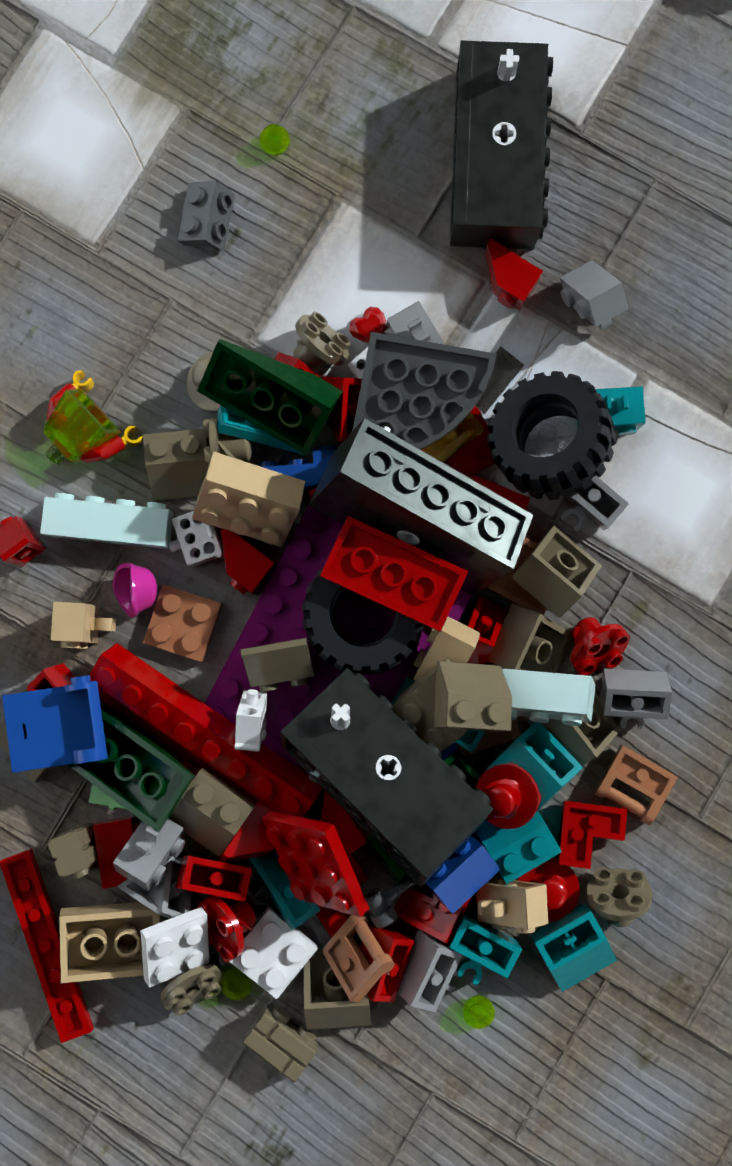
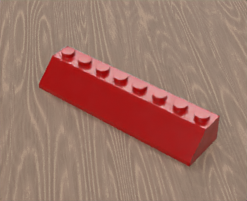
M116 643L103 652L89 674L90 680L98 682L101 703L199 771L203 767L208 768L256 803L260 801L275 812L303 818L321 792L322 787L308 779L309 775L263 743L261 744L260 751L235 750L236 725L120 644Z

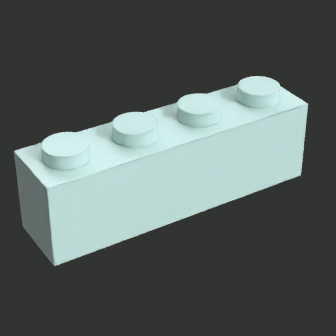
M55 493V498L44 497L41 535L51 538L170 550L168 542H171L173 526L171 519L174 517V513L166 509V504L147 502V507L135 506V501L117 499L116 504L104 503L105 498L86 496V500L82 501L74 500V495L66 493Z
M502 668L512 695L511 720H516L517 716H526L531 721L548 723L549 719L562 720L563 724L570 726H581L582 722L591 723L596 686L591 676Z

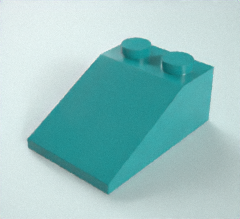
M536 812L528 823L516 829H502L485 820L476 830L487 852L500 868L499 872L506 884L562 852L539 812Z

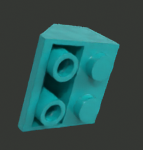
M536 722L519 736L486 770L498 764L515 763L530 773L541 794L538 812L583 767L541 723Z
M585 903L573 909L570 914L563 918L550 922L530 934L561 992L617 961L606 936Z

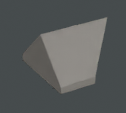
M172 856L165 866L168 870L163 880L157 886L153 884L149 891L129 879L117 886L156 914L169 919L187 913L191 909L192 891L176 888L182 861L180 857L175 858Z

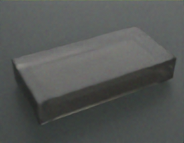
M501 346L495 352L497 357L488 385L476 404L477 408L484 414L487 413L524 367L523 363Z

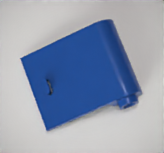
M90 675L70 678L71 685L2 695L12 773L108 759L97 681H91Z

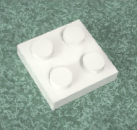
M268 906L256 920L253 932L248 930L243 936V953L230 962L277 999L317 951L318 947L297 928L291 931L284 918Z
M202 907L141 930L144 980L149 988L193 968L209 963L207 913Z

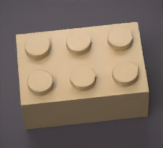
M213 451L199 491L192 519L282 547L300 509L305 481Z
M140 902L61 908L59 916L61 983L144 976L141 930L160 923V915Z

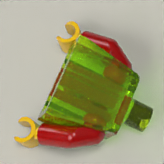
M78 370L73 374L72 384L67 383L49 399L47 423L43 431L53 444L46 451V456L57 465H60L66 458L71 462L83 461L85 463L106 460L125 450V445L128 444L131 447H136L143 441V436L136 440L128 438L131 432L137 430V427L132 425L125 429L124 436H117L121 431L86 393L94 387L93 379L89 378L85 383H79L85 377V373L82 370Z

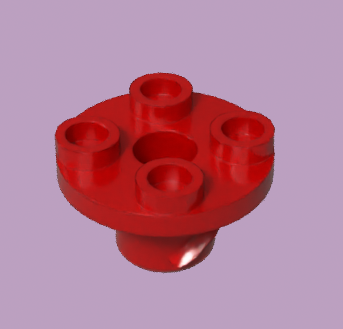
M584 618L572 630L575 647L571 652L570 662L580 675L586 676L605 667L608 669L615 668L623 660L621 654L625 651L630 636L624 627L619 624L601 626L596 618Z
M503 763L489 768L481 775L476 785V788L483 791L491 801L489 805L493 810L486 820L502 829H516L528 823L536 814L541 802V794L534 778L515 763Z
M553 857L517 878V881L546 884L548 922L557 921L570 914L578 902L580 894L578 878L571 867L557 865V858Z
M210 896L199 902L197 908L202 907L207 913L208 946L213 945L225 962H230L240 956L244 951L243 933L248 930L253 932V927L256 924L255 912L251 905L246 901H235L234 899L227 905L217 896Z

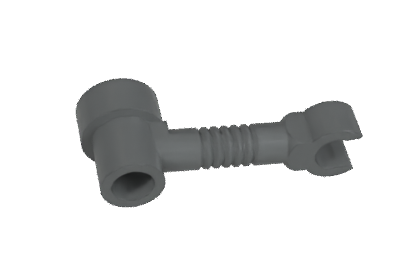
M406 875L405 878H402L383 893L380 888H374L364 895L370 908L369 917L376 928L386 927L396 920L398 914L392 905L393 901L417 884L409 875Z

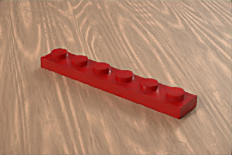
M31 848L0 860V867L61 1043L92 1032L94 1026L79 983H61L60 928L33 849Z

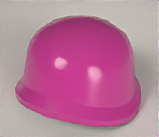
M124 563L117 567L112 584L114 596L124 612L129 617L135 618L138 613L149 609L155 602L157 596L155 576L148 568L135 566L132 563Z

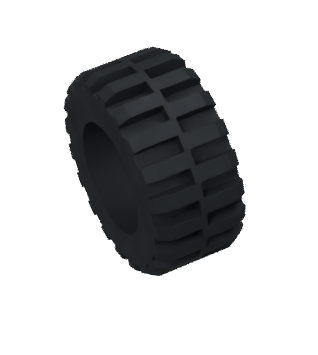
M552 371L551 376H546L544 372L534 374V379L527 381L524 378L517 382L519 386L513 391L509 388L503 394L504 401L496 403L492 410L495 418L491 417L487 426L491 433L487 436V444L491 449L490 455L509 483H512L523 494L528 492L531 497L536 499H542L543 494H545L549 500H559L560 494L564 493L569 498L577 495L576 489L583 486L586 490L592 486L593 482L591 479L595 475L601 477L606 471L603 463L612 460L614 452L611 446L616 444L613 420L600 393L596 392L595 387L588 381L582 382L580 376L572 373L568 374L566 378L562 371ZM554 416H568L579 421L576 436L561 452L547 457H535L525 453V444L530 432L543 420Z
M323 568L315 574V579L312 583H309L306 590L307 594L302 606L304 616L302 621L311 646L314 647L324 661H327L341 671H345L348 668L353 674L357 672L361 675L376 674L395 667L411 654L422 636L424 624L395 611L393 625L383 638L368 644L355 643L342 635L334 619L335 604L346 588L320 577Z

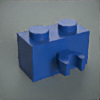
M470 836L425 884L436 898L453 914L486 884L500 868L483 845L473 836Z

